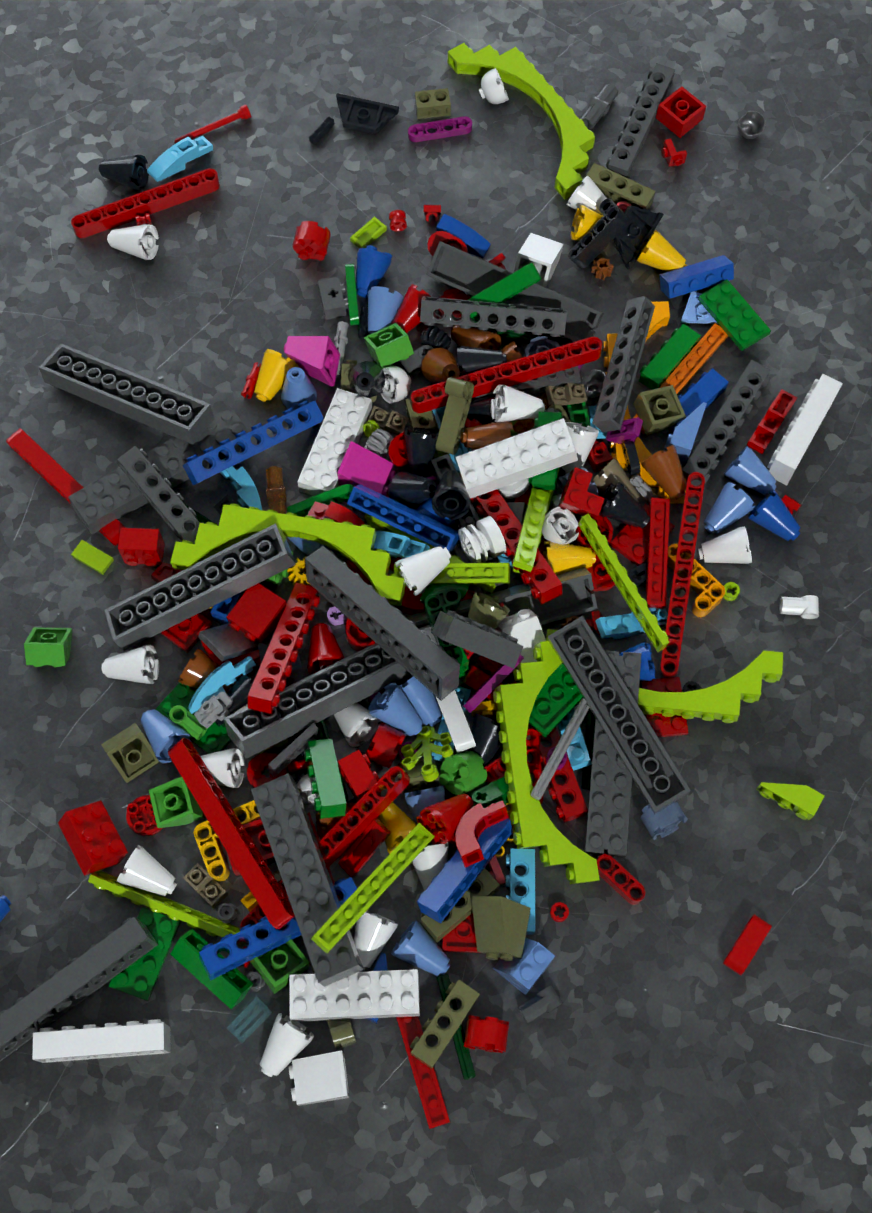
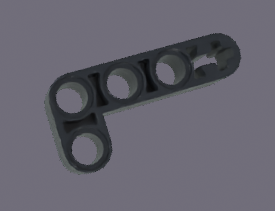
M610 198L602 201L599 206V211L603 214L602 218L580 239L568 254L569 259L581 269L586 268L629 222V217Z

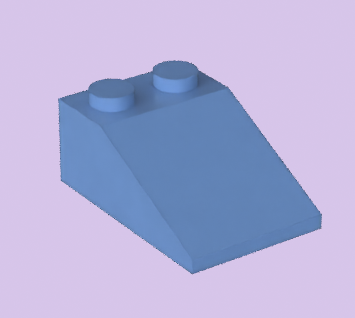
M703 402L675 427L673 434L669 433L664 451H667L666 447L675 445L681 466L685 467L707 403Z

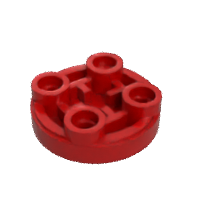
M150 795L140 796L127 806L126 820L129 827L136 834L151 836L163 829L157 828Z

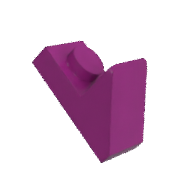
M639 417L623 420L621 430L607 432L606 440L618 444H623V442L627 441L635 443L636 437L640 435L643 420Z

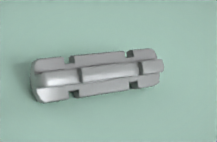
M635 474L630 478L632 485L635 486L644 498L646 497L649 504L651 497L658 498L639 475Z

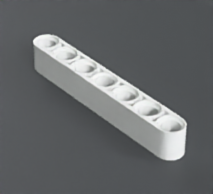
M429 624L418 628L421 632L427 633L437 645ZM455 690L442 701L436 697L457 753L475 747L476 743Z

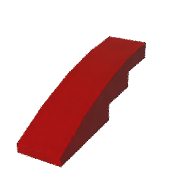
M781 389L746 446L763 454L796 402L797 397Z

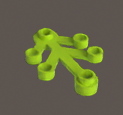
M424 726L416 735L417 739L412 744H406L401 748L403 756L406 757L401 763L405 770H410L415 767V764L424 755V765L421 768V774L426 782H432L439 776L436 766L433 765L432 752L440 754L444 758L450 757L453 754L452 747L449 745L452 738L449 732L438 734L434 727ZM433 741H438V742H440L443 746L435 745V744H432L431 742H433ZM421 744H423V746L414 754V751H415Z

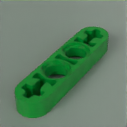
M345 264L350 326L359 325L354 264Z
M352 484L341 485L293 504L287 508V513H294L297 516L305 517L315 501L330 505L331 501L337 504L347 501L354 486Z

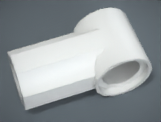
M806 595L801 598L781 597L779 605L780 614L801 615L804 619L818 618L819 598L814 595Z

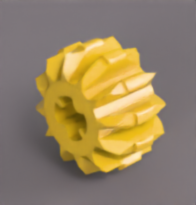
M306 556L303 558V561H300L297 557L296 565L287 570L289 574L288 579L290 582L293 581V586L295 583L311 586L307 582L306 574H304L306 572Z

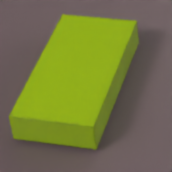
M374 216L350 237V241L359 249L367 248V245L373 243L387 231V226Z
M81 540L71 553L73 558L104 575L114 561L113 557L84 540Z

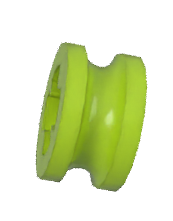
M728 582L724 585L725 595L723 598L727 601L735 600L740 593L739 586L734 582ZM728 588L734 590L733 595L732 593H727Z

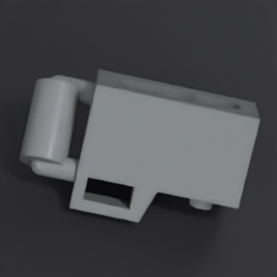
M224 691L220 692L217 696L213 695L208 701H205L194 715L199 723L208 729L217 719L222 721L230 713L228 709L232 706L233 701Z

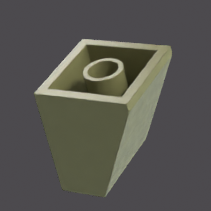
M472 896L477 952L485 954V958L497 960L498 957L506 961H512L513 958H522L531 908L502 896Z

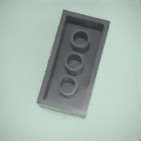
M450 610L447 613L440 611L431 632L446 642L511 668H515L523 646L517 643V638L502 631L499 632L485 624L482 625L470 618H465Z

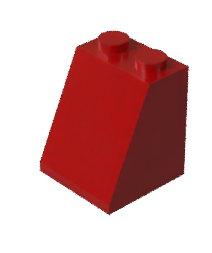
M258 583L245 591L228 614L229 626L237 632L239 630L244 632V636L250 641L254 642L256 640L262 643L277 627L287 603L286 600Z

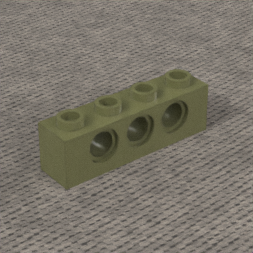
M594 163L586 175L593 180L607 198H610L616 204L625 201L640 209H649L653 203L656 191L619 173L606 169L604 166Z
M484 868L460 898L464 902L463 906H454L448 914L449 918L441 923L422 913L420 924L437 943L473 913L472 896H493L499 891L500 884ZM477 887L480 892L473 894L469 891V888Z
M458 980L456 984L454 982L450 984L445 992L448 994V997L444 1002L442 1000L439 1001L434 1009L436 1015L432 1020L428 1018L422 1027L425 1032L421 1038L416 1036L410 1045V1048L413 1049L411 1055L431 1069L480 995L461 980ZM451 1000H459L461 1008L459 1010L451 1009L449 1005ZM441 1017L447 1018L450 1022L449 1027L445 1029L440 1028L437 1023L438 1019ZM430 1035L435 1036L438 1040V1044L434 1047H429L425 1042L426 1038Z

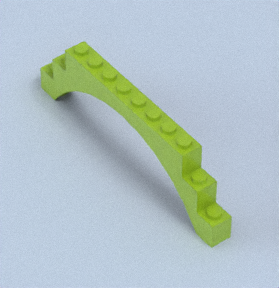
M465 43L449 50L447 63L457 74L484 76L487 72L496 68L503 82L515 86L526 93L544 109L553 122L559 136L562 153L554 188L564 200L572 196L576 188L582 185L583 179L579 173L588 167L589 157L586 152L594 146V133L585 126L582 119L575 115L573 109L568 107L564 99L555 92L553 86L546 82L544 76L539 74L534 65L525 58L524 53L519 51L516 46L501 55L491 45L475 53Z
M238 504L223 505L219 526L213 522L200 523L195 544L187 540L182 542L176 541L170 562L175 570L183 571L276 523L286 537H298L318 542L342 554L361 570L371 582L375 591L381 597H385L390 605H402L406 585L405 579L400 575L391 574L388 576L391 562L390 553L382 549L373 551L376 531L370 525L356 526L351 522L338 523L327 518L319 520L308 515L300 517L294 513L281 514L275 510L262 511L256 507L243 508Z
M547 629L546 641H549V635L558 630ZM763 650L744 670L724 682L705 689L688 692H657L639 688L638 706L642 713L646 715L659 713L665 717L678 715L685 719L697 717L702 718L704 721L717 719L722 720L724 723L737 722L740 715V699L747 703L759 701L762 679L769 683L780 681L783 670V652Z
M542 641L536 644L533 649V657L537 662L520 663L514 669L513 677L517 684L500 685L493 692V699L497 703L498 708L496 720L500 723L501 729L499 731V740L503 744L502 761L506 765L505 781L509 786L507 798L512 807L510 819L515 828L513 840L515 845H517V849L541 847L539 856L544 867L567 864L566 878L569 880L570 885L598 881L600 879L597 860L573 845L554 826L543 810L540 801L531 797V792L534 788L527 765L526 749L529 717L536 697L546 680L562 663L550 642Z

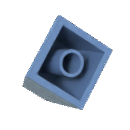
M525 938L522 958H513L512 961L500 959L493 969L526 996L551 964L555 955L539 942Z

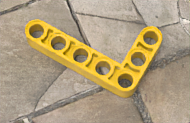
M254 800L233 809L237 817L242 813L247 814L246 819L241 822L242 825L261 819L260 815L256 812L257 806ZM207 820L195 827L194 837L209 875L214 880L222 882L229 877L230 870L218 841L220 839ZM203 830H209V835L206 838L200 837ZM216 848L215 855L208 857L209 849ZM222 866L223 873L215 876V869Z

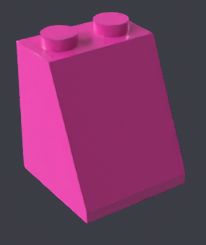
M288 336L287 343L284 345V352L288 358L293 360L305 374L329 386H335L340 353L330 337Z
M350 442L337 473L339 486L345 484H352L353 486L363 485L386 496L388 484L392 481L391 478L395 475L396 471H394L392 462L354 442Z

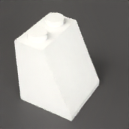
M530 233L518 252L514 272L530 263H534L542 278L537 284L547 288L560 259L563 244Z
M523 609L514 615L506 616L496 630L518 639L517 643L523 646L520 654L524 659L521 663L537 662L533 657L534 646L539 642L546 641L537 615L530 609Z
M343 1051L292 1060V1065L289 1066L290 1079H294L295 1088H291L292 1101H296L298 1106L349 1098Z

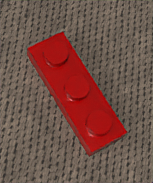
M378 818L374 819L338 864L351 878L355 877L391 832Z

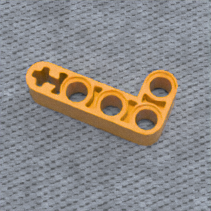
M671 544L668 547L667 565L673 571L675 569L678 544ZM684 552L680 555V557L686 560L689 559L691 555L687 552ZM694 559L690 587L699 596L695 599L692 612L695 616L701 618L707 616L720 604L725 595V588ZM680 571L677 575L681 578H686L688 573ZM697 579H703L705 583L702 584ZM711 592H716L719 596H713ZM698 604L705 605L706 609L700 608Z

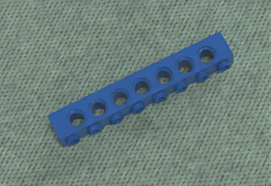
M306 400L298 404V409L293 410V408H289L282 412L284 416L278 418L275 415L267 419V424L262 426L259 423L251 427L252 431L246 433L244 430L235 435L236 439L230 441L228 438L220 442V447L216 449L211 446L203 450V455L198 457L195 454L187 458V463L183 467L192 485L322 422L324 417L316 401L314 400L309 403ZM298 413L303 416V422L298 419ZM283 421L288 424V430L282 426ZM267 429H270L272 431V437H269L267 435ZM251 436L256 438L257 445L252 444ZM235 444L241 447V453L236 452ZM219 452L225 455V461L219 459ZM202 460H206L209 463L208 469L202 466Z
M351 877L346 880L345 878L339 879L334 883L336 894L342 898L339 901L341 906L357 890ZM264 916L259 920V923L253 926L248 924L241 928L240 932L234 935L228 934L214 945L213 943L205 945L201 949L202 951L199 952V958L210 981L300 936L301 932L295 917L285 924L287 926L285 929L279 930L274 928L267 917ZM259 932H264L267 934V937L259 939L256 935ZM244 941L248 944V947L240 949L237 947V944ZM221 951L229 953V956L224 959L219 958L217 955Z

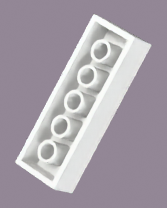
M822 374L819 380L815 379L809 393H807L767 466L775 480L787 486L843 383L825 374Z
M337 388L297 481L300 492L316 496L339 487L338 470L350 442L359 443L363 433V425L367 422L372 411V399Z
M563 418L457 456L456 460L465 488L471 499L578 461V457Z
M418 969L357 972L325 987L318 983L315 974L289 975L290 1020L292 1022L420 1016Z
M160 1019L148 1020V1024L139 1023V1021L126 1022V1026L118 1025V1023H105V1027H99L96 1024L83 1025V1029L75 1028V1026H63L61 1031L53 1030V1028H40V1032L33 1033L32 1060L41 1063L171 1053L170 1026L161 1022Z

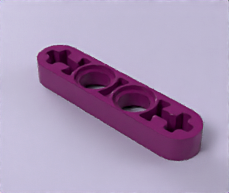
M457 117L411 125L408 128V138L412 142H422L468 134L472 131V120L469 117ZM451 126L453 129L445 130L444 127ZM433 128L436 132L429 133L428 129Z
M521 654L517 660L515 668L524 659V657ZM502 664L463 704V707L471 713L515 668Z

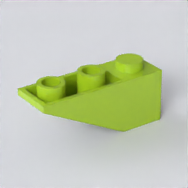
M761 782L756 788L761 796L775 800L780 807L794 811L796 816L803 820H810L814 817L825 795L807 785Z

